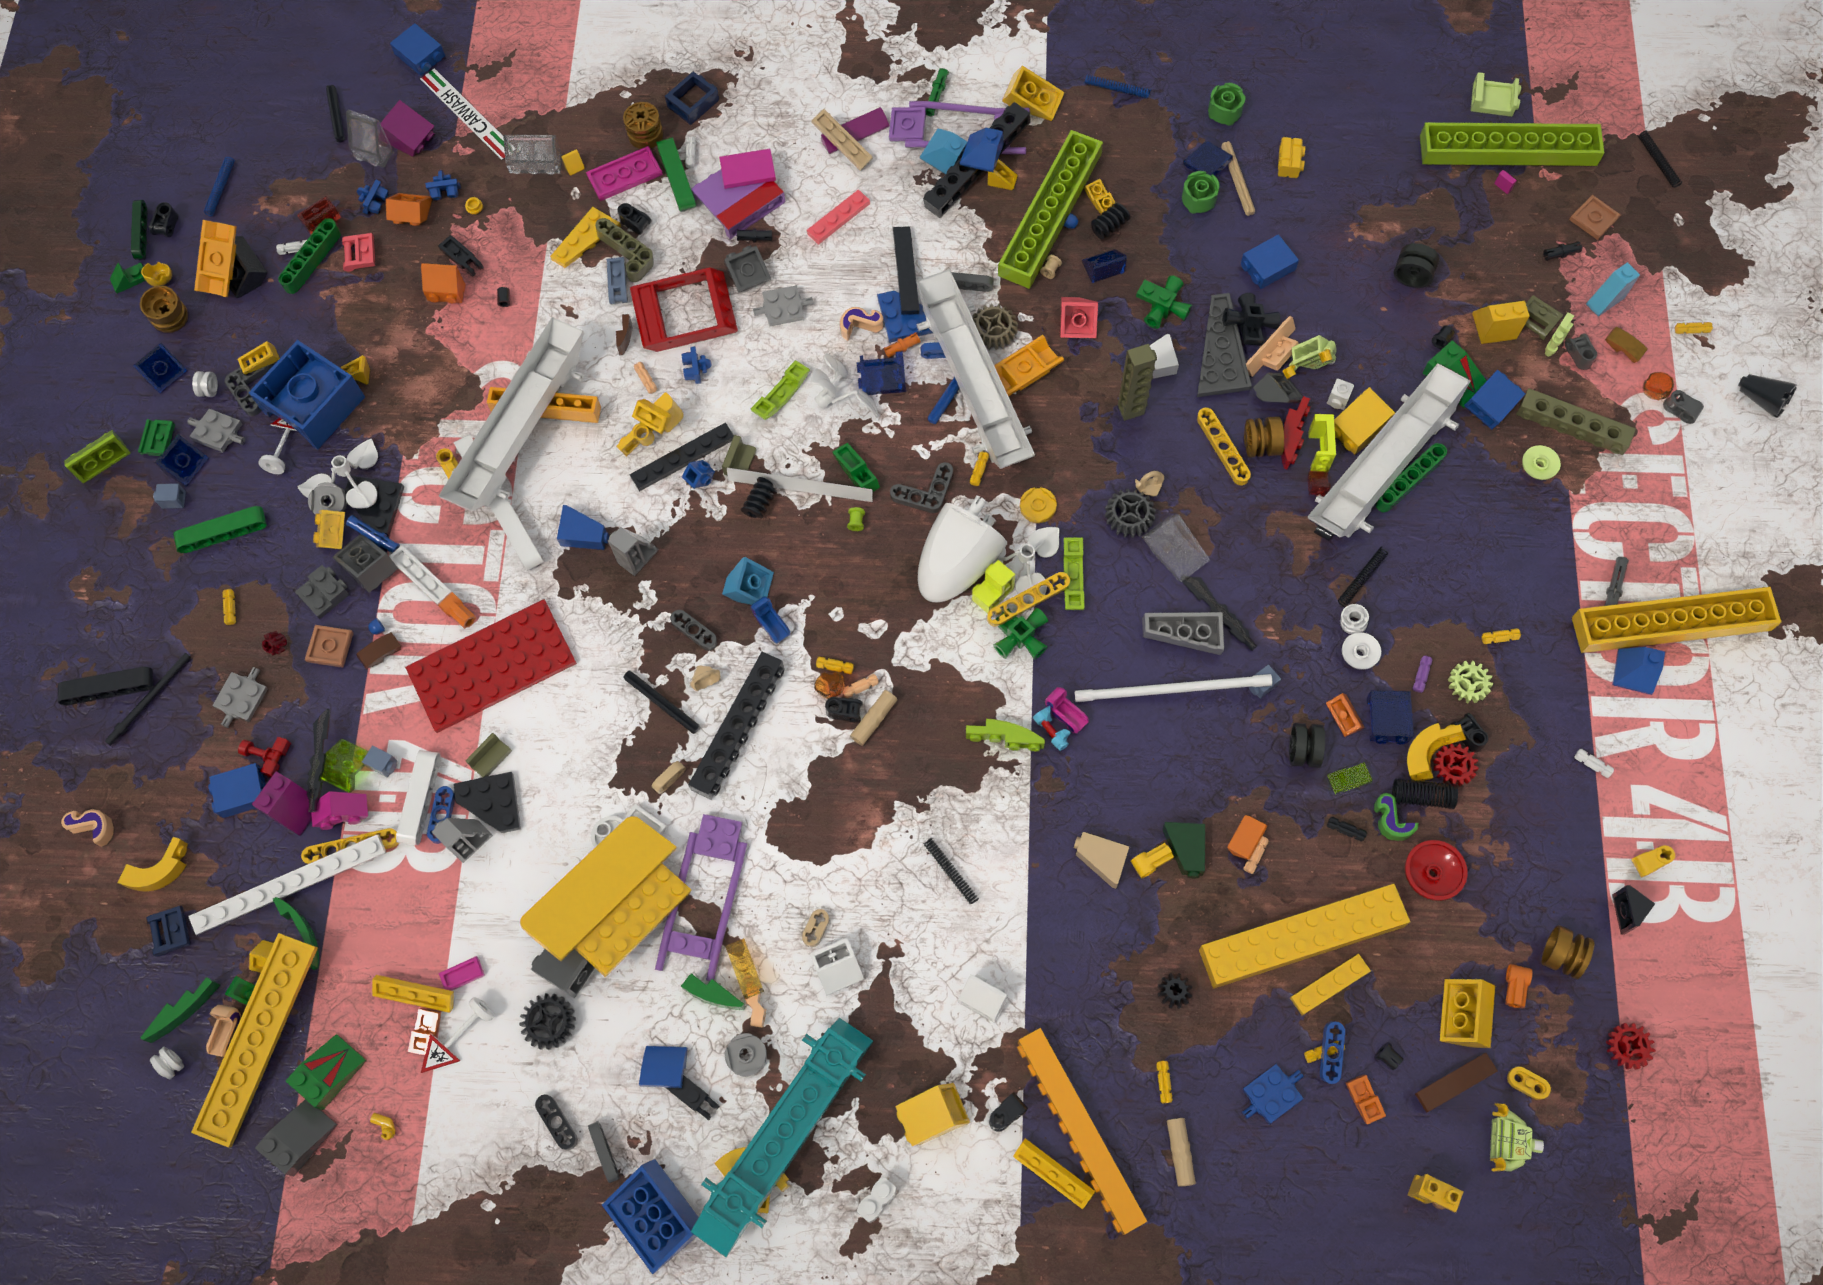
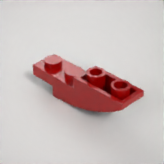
M1303 396L1297 411L1289 409L1283 425L1284 450L1281 460L1286 470L1290 464L1294 465L1298 456L1295 451L1296 449H1301L1305 440L1302 438L1304 433L1301 430L1304 424L1302 418L1303 416L1307 417L1311 408L1308 406L1310 398Z

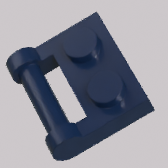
M182 906L146 917L147 924H150L154 949H152L153 956H162L167 952L190 945ZM161 920L166 941L165 945H162L159 922Z

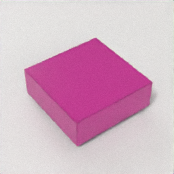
M1502 170L1494 184L1506 194H1509L1517 180Z

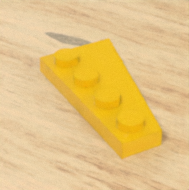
M592 207L551 254V260L564 268L568 267L580 258L587 249L591 250L595 247V243L600 240L595 226L597 220L606 218L618 227H621L620 222Z

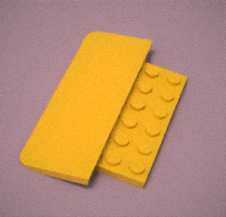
M631 816L626 818L521 917V928L559 961H562L575 949L606 977L691 893V889L663 864L676 850L677 846L638 817Z

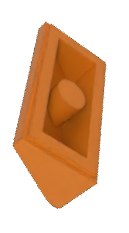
M1342 693L1326 702L1344 737L1365 728L1346 694Z
M1245 815L1227 847L1228 850L1235 856L1249 860L1267 825Z

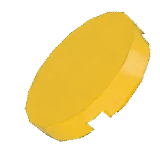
M1030 488L1021 497V514L1030 522H1047L1056 513V498L1046 488Z

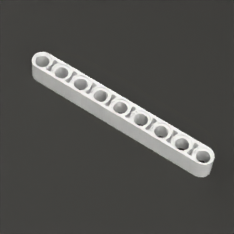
M469 434L453 442L462 458L473 442V439ZM497 496L489 506L526 570L528 571L543 563L541 556L508 499L505 500Z

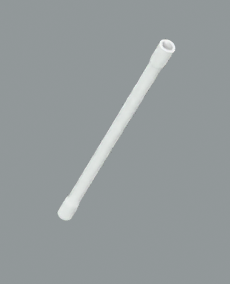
M1271 674L1242 678L1112 689L1076 690L1075 701L1084 702L1108 698L1272 686Z

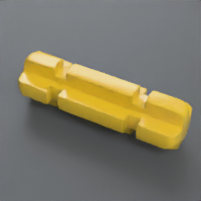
M1702 322L1686 323V325L1685 323H1677L1674 329L1676 334H1684V332L1686 334L1701 333V331L1702 333H1710L1713 326L1711 322H1704L1703 324Z
M981 451L979 453L970 478L971 485L979 486L980 479L983 476L989 459L987 452Z
M226 589L222 592L223 598H225L223 599L224 623L226 625H234L236 623V616H234V591Z
M1517 628L1511 629V631H1494L1493 634L1487 632L1482 634L1481 639L1483 644H1491L1492 641L1493 643L1510 641L1509 639L1519 640L1521 633Z
M819 656L816 661V667L822 669L826 667L827 670L836 672L844 671L846 674H852L854 669L853 663H843V661L828 658L826 660L825 657Z
M1322 1046L1315 1048L1314 1051L1312 1049L1304 1053L1308 1063L1316 1061L1317 1058L1318 1060L1321 1059ZM1334 1046L1329 1047L1327 1055L1330 1056L1335 1054V1052L1338 1053L1337 1048Z
M1159 1061L1156 1065L1157 1071H1159V1091L1162 1093L1160 1094L1161 1103H1171L1173 1099L1172 1093H1170V1073L1167 1071L1169 1070V1065L1167 1061Z

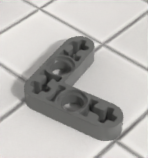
M275 363L255 370L252 375L247 376L243 374L241 367L226 376L225 383L247 415L256 416L261 411L250 396V389L247 385L265 375ZM236 380L239 386L236 387L232 381ZM242 391H247V395L245 397H239V394ZM249 401L252 403L253 409H250L247 404Z
M946 462L939 464L928 492L901 484L892 486L890 489L892 501L930 513L939 512L953 477V467ZM947 469L948 472H946L944 479H942V471ZM937 484H942L945 488L942 491H936L934 487ZM901 491V494L899 496L895 495V493ZM913 495H919L921 497V500L919 502H913L911 500V497ZM933 501H937V504H935L934 507H932L931 503H933Z

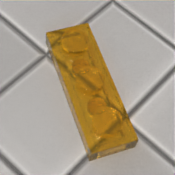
M743 938L725 946L744 999L764 992L745 939Z

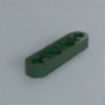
M134 200L132 203L131 253L135 260L146 258L148 210L144 200Z

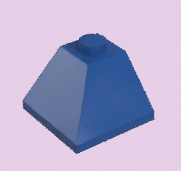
M984 128L970 134L960 165L994 172L1003 147V131Z
M1649 647L1618 649L1612 685L1652 695L1663 670L1665 651Z

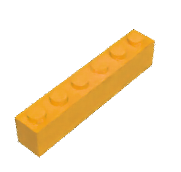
M490 387L487 405L491 412L506 388ZM555 393L540 418L598 423L601 405L596 396Z

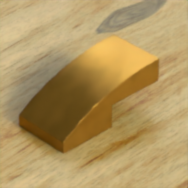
M1614 327L1605 339L1616 352L1622 351L1633 363L1638 362L1648 350L1638 339L1618 327Z

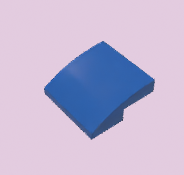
M646 1046L639 1086L682 1088L688 1048Z

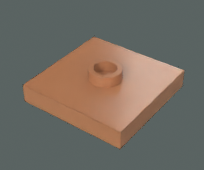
M1592 195L1569 220L1596 240H1599L1621 215Z
M315 625L305 661L343 668L354 632L347 629Z

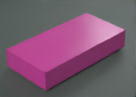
M477 956L438 973L444 989L450 991L485 976Z

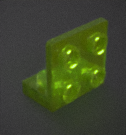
M340 739L325 753V766L321 779L351 793L355 789V775L365 766L362 761L368 751L344 739ZM317 760V768H318V766H319V764H320V761H319V760Z

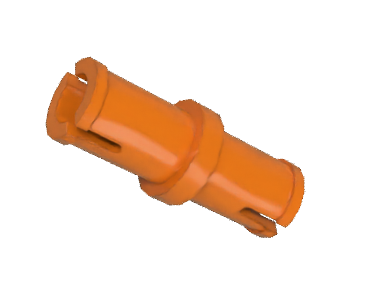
M915 332L904 339H897L898 342L884 347V351L887 357L890 358L900 352H906L908 348L921 343Z

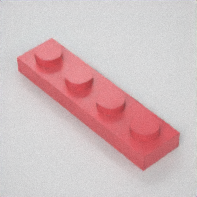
M857 190L808 228L807 234L819 245L870 205V200L860 190Z

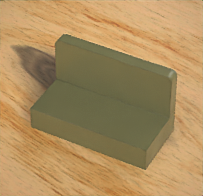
M734 435L722 464L724 475H727V468L749 471L756 453V447L743 444L742 438Z
M491 733L468 757L466 763L482 778L488 777L512 750L494 733Z

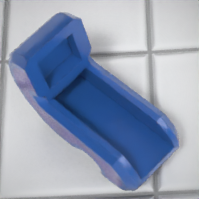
M764 596L751 605V611L756 620L774 643L778 644L790 635L791 632L788 626L773 609L771 600L768 597Z

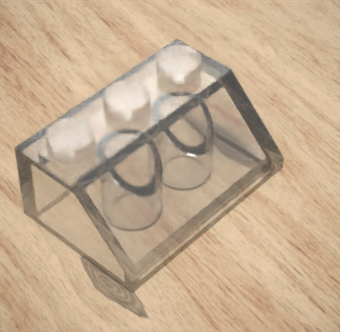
M504 135L505 162L509 173L560 174L562 154L555 135Z

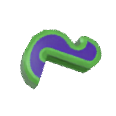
M1383 793L1375 801V813H1382L1378 821V828L1383 836L1389 840L1402 841L1410 838L1416 832L1419 823L1398 824L1396 799L1393 795Z

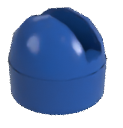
M1070 213L1064 226L1070 229L1075 228L1078 224V218Z
M378 618L371 621L368 626L369 631L375 635L385 631Z

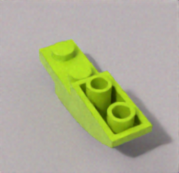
M986 719V726L966 725V739H970L973 742L989 740L990 742L997 743L1005 740V748H1009L1012 751H1018L1020 748L1033 752L1044 749L1045 740L1042 737L1014 723Z

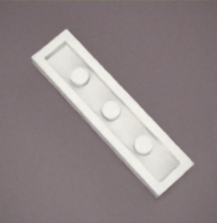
M401 545L389 556L398 569L437 605L451 593L404 546Z

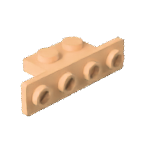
M1289 316L1282 322L1280 327L1271 334L1269 339L1248 360L1246 367L1249 376L1253 377L1263 365L1278 371L1291 357L1292 347L1299 344L1298 341L1288 338L1296 329L1293 317Z

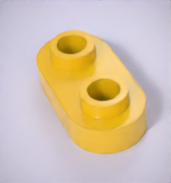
M1515 1067L1507 1074L1508 1083L1513 1088L1535 1100L1545 1099L1551 1092V1087L1547 1080L1523 1067ZM1515 1075L1520 1076V1082H1517L1515 1080ZM1535 1085L1540 1088V1093L1535 1091Z

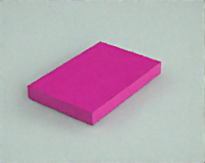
M770 148L719 157L725 189L776 181Z

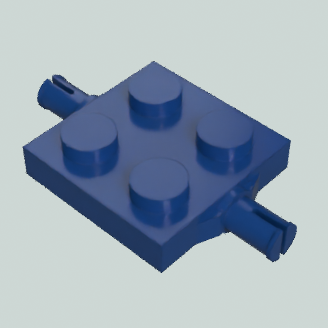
M1275 1064L1243 1088L1244 1093L1250 1100L1251 1106L1242 1111V1114L1248 1119L1257 1112L1265 1118L1269 1125L1304 1099L1295 1087V1083L1304 1077L1303 1074L1297 1070L1288 1077Z

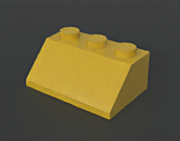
M1445 979L1440 1029L1441 1042L1472 1048H1491L1495 985L1482 979Z

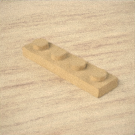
M825 109L812 119L811 123L860 171L873 159Z

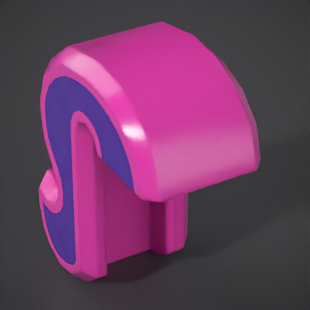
M1057 687L1045 699L1046 706H1050L1051 714L1059 721L1065 723L1067 729L1073 733H1079L1089 723V719L1083 711L1066 698L1067 691L1064 688Z

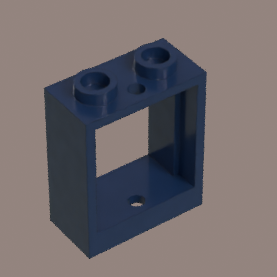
M693 71L665 95V100L670 110L692 125L719 101L718 89L714 84L708 83L702 75H698ZM696 85L707 94L690 108L679 99Z

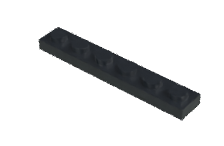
M725 422L629 475L640 492L686 467L690 462H695L730 443L734 435Z

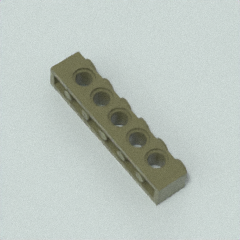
M1149 344L1127 350L1118 400V408L1124 421L1144 415L1148 406L1147 400L1149 398V390L1151 389V381L1153 380L1155 361H1157L1156 352L1151 350Z
M1530 388L1527 389L1516 415L1521 416L1525 420L1534 421L1541 426L1550 427L1559 433L1571 435L1578 440H1584L1596 447H1602L1610 450L1612 453L1621 455L1630 447L1636 428Z

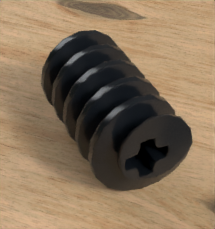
M1115 203L1107 211H1104L1102 215L1091 221L1092 231L1098 238L1104 240V236L1108 237L1110 232L1113 233L1115 228L1118 229L1120 227V224H1125V220L1129 221L1131 216L1123 205Z
M758 477L741 511L749 517L762 519L763 514L760 511H767L763 505L769 506L770 502L768 500H773V496L770 493L776 494L777 491L773 488L774 486L771 481Z

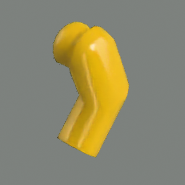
M373 1113L370 1123L381 1126L382 1139L389 1140L393 1138L396 1132L393 1120L381 1114Z

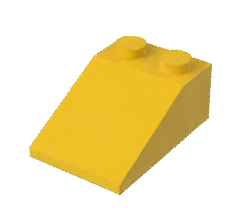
M1022 65L1013 74L1002 102L1009 106L1015 102L1022 108H1030V115L1052 121L1065 92Z

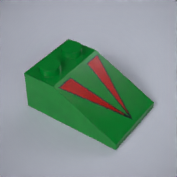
M1453 340L1427 363L1423 374L1427 377L1433 368L1440 364L1470 380L1458 403L1463 408H1465L1464 405L1486 382V379L1467 352Z
M336 1034L303 1061L287 1078L286 1082L313 1107L324 1110L367 1060Z

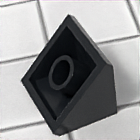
M1626 885L1612 894L1621 935H1625L1639 927L1655 905L1654 902L1631 885Z

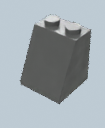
M545 948L540 956L537 955L531 968L534 973L573 998L577 996L595 969L575 949L562 961H559Z

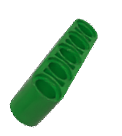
M673 137L656 142L679 211L696 207L694 196Z
M324 219L279 275L278 280L287 293L294 294L299 291L339 240L341 232L333 219Z
M1436 443L1425 451L1394 480L1376 502V508L1380 512H1388L1442 463L1447 454L1446 447L1443 444Z
M262 507L246 508L175 531L173 536L176 550L179 553H189L262 530L267 526Z

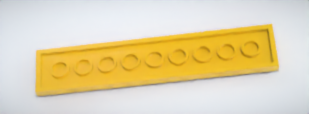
M278 933L191 1133L228 1148L233 1146L318 947Z

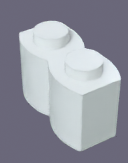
M885 1177L881 1178L873 1186L871 1195L866 1196L860 1202L857 1213L869 1223L874 1222L882 1213L883 1206L892 1201L897 1188Z

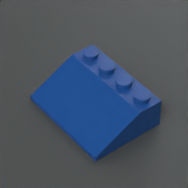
M656 1159L641 1165L602 1204L603 1208L652 1274L656 1273L697 1237L691 1233V1230L699 1218Z

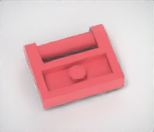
M372 233L342 238L345 255L344 271L351 272L354 269L375 266L374 236ZM353 244H355V259H356V260H354V261H352V249H351V246H352Z

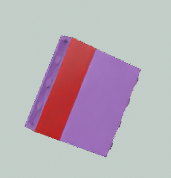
M721 169L709 175L707 179L696 184L691 189L694 200L699 199L725 227L726 236L730 240L737 236V229L746 230L785 203L784 192L774 181L725 189Z

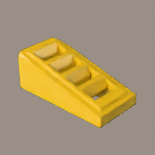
M266 341L239 357L238 362L243 374H248L277 362L280 357L275 346Z

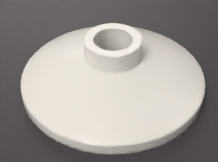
M1361 632L1354 633L1345 639L1342 645V655L1350 666L1356 669H1369L1378 663L1381 657V647L1373 636ZM1357 651H1361L1363 656L1358 655Z

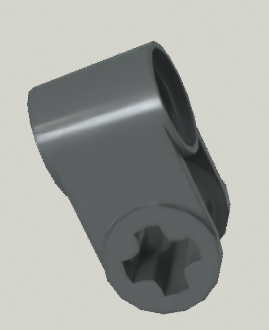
M1583 333L1577 338L1565 340L1566 350L1571 355L1576 366L1581 370L1590 369L1597 357V351L1590 342L1588 335Z
M1675 390L1663 402V407L1667 412L1672 413L1688 424L1695 423L1704 408L1700 401L1681 390Z

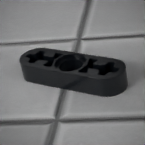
M546 1094L539 1096L535 1102V1108L557 1145L564 1150L573 1149L577 1145V1135L555 1099ZM542 1101H550L548 1107L551 1111H554L556 1109V1112H553L549 1115V1112L545 1108L541 1109V1106H543ZM559 1116L562 1119L561 1126L556 1129L552 1128V1118ZM564 1130L565 1135L568 1137L572 1136L570 1139L571 1144H563L562 1142L565 1140L563 1135L559 1133L557 1136L556 1133Z

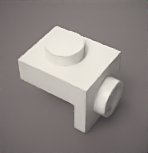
M1337 379L1327 404L1333 408L1344 410L1354 385Z

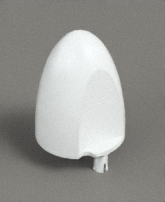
M976 495L968 509H963L951 503H945L928 534L918 567V586L921 595L930 602H944L967 590L985 573L987 567L995 562L1007 545L1005 538L992 527L994 522H996L992 516L989 517L986 514L983 520L978 517V514L987 503L983 498L980 499V496Z

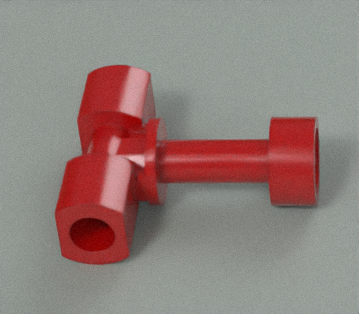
M277 737L272 748L268 747L266 750L254 747V743L251 741L242 740L238 747V753L247 757L250 754L263 757V762L265 763L260 772L271 778L280 767L277 763L281 755H286L291 743L287 739Z

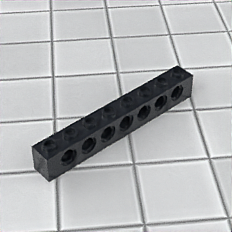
M1015 102L1011 106H1007L1003 114L996 118L990 127L991 129L1003 131V147L1000 154L1031 123L1030 113ZM962 155L959 157L958 162L947 170L945 176L938 179L935 186L924 195V207L938 218H941L985 172V170L960 165Z
M763 651L761 652L688 784L691 791L712 800L713 796L718 795L721 789L720 783L723 778L726 779L729 775V767L732 761L735 762L737 760L741 745H745L748 740L749 730L755 727L759 712H762L766 707L767 697L773 694L777 679H781L784 674L785 668L782 660ZM763 674H770V677L767 679L761 678ZM761 690L759 695H752L753 691ZM747 706L753 707L749 712L743 711ZM743 723L740 729L734 728L735 724ZM727 740H734L732 745H724ZM717 757H725L723 762H715ZM709 773L716 774L713 779H706V776Z

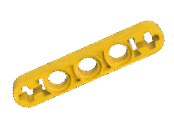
M1206 407L1200 409L1197 421L1233 481L1237 485H1246L1251 476L1247 465L1213 410ZM1203 414L1209 416V419L1202 418ZM1211 428H1216L1219 430L1220 433L1218 435H1213L1210 433L1209 430ZM1226 443L1229 448L1222 450L1218 445ZM1231 457L1235 458L1238 463L1231 465L1228 463V459ZM1239 472L1241 475H1245L1244 479L1242 477H1238Z
M1058 572L989 610L987 622L994 627L1000 626L1064 591L1070 583L1069 576L1064 572ZM1058 578L1061 580L1065 579L1064 585L1059 583L1055 586L1056 590H1054L1053 584L1058 581ZM1047 586L1050 589V593L1043 595L1040 593L1039 588ZM1031 595L1034 602L1027 604L1024 602L1023 597ZM1015 604L1017 611L1010 613L1007 610V605ZM1001 608H1003L1004 614L999 617V621L996 619L992 620V613L998 615L1002 612Z
M387 828L309 846L302 851L301 858L306 864H310L322 859L320 855L313 856V860H310L308 856H311V852L322 854L324 858L327 856V850L330 847H336V852L345 849L350 842L359 843L377 834L382 839L389 838V834L395 836L391 839V842L382 840L385 849L393 848L399 844L396 840L397 831Z

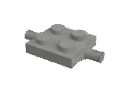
M797 285L762 292L764 299L763 307L753 308L754 316L765 314L769 327L804 320L803 306L813 304L812 297L802 299L798 293Z
M208 409L201 420L190 417L187 421L188 425L196 427L189 436L190 439L212 449L224 452L233 441L241 445L245 443V438L237 435L242 423L233 417Z
M252 667L248 677L240 676L233 672L229 675L212 705L226 714L221 723L222 726L229 728L233 718L250 722L268 690L266 686L255 681L260 672L259 669Z

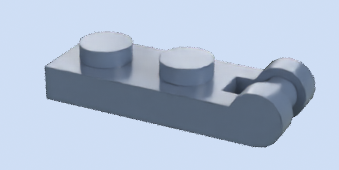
M624 257L608 258L606 260L609 303L616 304V302L621 301L622 303H628ZM621 291L620 295H615V292Z

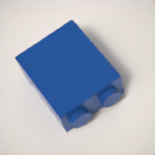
M415 23L390 42L394 54L420 76L445 57L441 44Z
M1278 234L1243 253L1241 266L1244 271L1249 273L1254 284H1257L1262 289L1295 271L1299 259Z
M1497 370L1464 406L1492 430L1522 399L1525 393L1518 385L1510 381L1504 373Z
M250 764L209 777L210 784L208 788L210 794L213 795L212 809L214 813L222 818L256 809L252 803L266 785L265 777L260 772L262 768L258 764Z

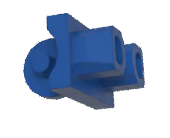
M443 170L438 171V176L433 177L434 182L425 183L426 189L433 200H441V191L446 190L449 198L458 197V189H461L457 179H451L450 174L444 175Z
M375 180L370 191L368 185H365L364 188L359 187L356 191L360 196L358 200L360 202L364 201L363 213L367 215L369 211L376 214L380 212L382 204L375 201L376 197L385 201L388 196V190L381 186V181Z
M696 346L690 347L691 352L681 354L683 365L692 364L691 368H684L683 373L685 380H695L696 384H701L700 369L702 373H707V369L712 366L711 360L706 359L705 355H701L698 360Z

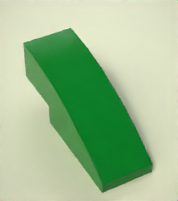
M848 443L832 451L834 457L856 487L872 489V492L880 488L877 478L867 468L866 462Z
M691 973L681 985L683 990L705 1003L731 1010H744L746 1008L743 1002L713 979L706 985Z

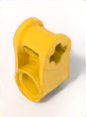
M1664 845L1632 858L1631 861L1642 878L1674 861L1675 852L1671 847Z

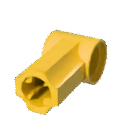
M443 448L437 452L436 458L449 479L458 462L451 450ZM450 457L448 461L443 462L445 458Z
M1163 843L1147 853L1143 852L1131 860V863L1142 879L1156 871V868L1172 860L1174 856L1169 846Z

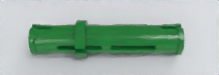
M940 68L938 70L936 80L932 83L933 88L928 101L939 102L941 93L946 87L947 76L949 75L947 69ZM926 108V115L932 117L936 109Z

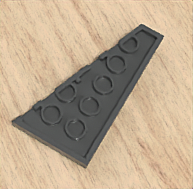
M1229 293L1211 296L1197 397L1251 390L1252 387L1237 325L1224 326L1222 322L1225 308L1233 310Z

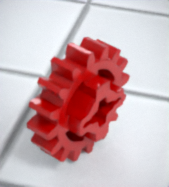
M1451 743L1448 748L1443 746L1441 751L1436 753L1438 758H1435L1433 763L1437 765L1433 769L1440 772L1437 775L1438 778L1444 777L1443 783L1450 781V784H1455L1457 782L1458 786L1461 787L1464 782L1468 784L1476 776L1474 772L1479 769V767L1475 766L1478 759L1472 758L1475 754L1474 752H1467L1469 747L1462 749L1460 743L1456 747ZM1460 763L1459 766L1451 767L1453 764Z
M1623 1023L1621 1027L1616 1026L1613 1028L1615 1032L1608 1033L1612 1039L1606 1041L1608 1045H1611L1607 1052L1613 1053L1611 1060H1619L1618 1066L1625 1064L1627 1070L1632 1069V1067L1637 1070L1641 1066H1647V1061L1653 1060L1650 1053L1656 1052V1049L1651 1048L1650 1045L1655 1042L1648 1039L1650 1032L1643 1033V1026L1636 1029L1635 1023L1630 1024L1629 1027L1627 1023ZM1623 1033H1632L1629 1037L1622 1035ZM1632 1056L1639 1057L1638 1060H1630Z

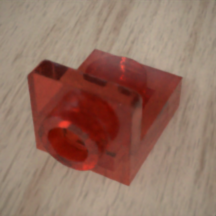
M1309 471V495H1326L1331 488V484L1328 483V472Z

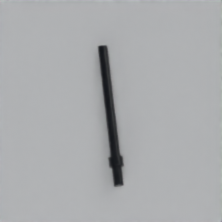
M187 653L182 655L121 723H117L114 727L115 730L105 740L107 744L111 746L121 734L124 735L126 733L127 727L189 661L191 657Z

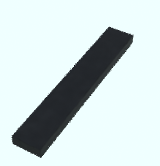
M910 226L893 227L901 315L919 314Z

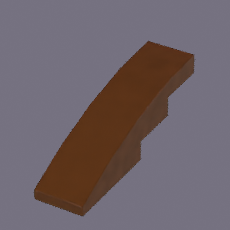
M1484 1053L1418 1091L1415 1095L1427 1113L1498 1072L1487 1053Z

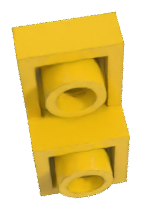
M1101 179L1084 187L1091 202L1101 215L1115 204L1111 193H1107Z

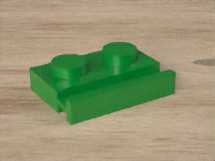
M147 419L138 452L141 455L148 454L151 456L167 457L175 428L174 422L165 420L151 421Z

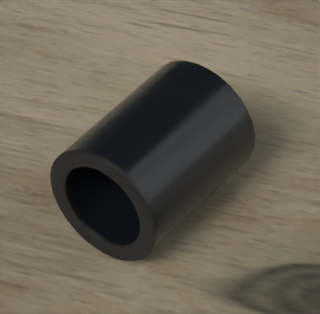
M499 287L497 289L498 306L508 307L510 305L509 288Z
M1320 525L1314 531L1315 534L1328 541L1333 535L1332 532Z

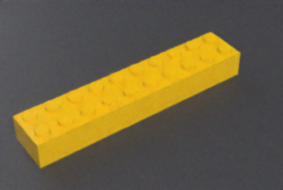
M1771 587L1579 609L1572 616L1581 653L1772 631L1782 623Z
M1391 884L1204 944L1200 947L1199 952L1212 987L1215 989L1404 928L1410 923V920L1395 884Z

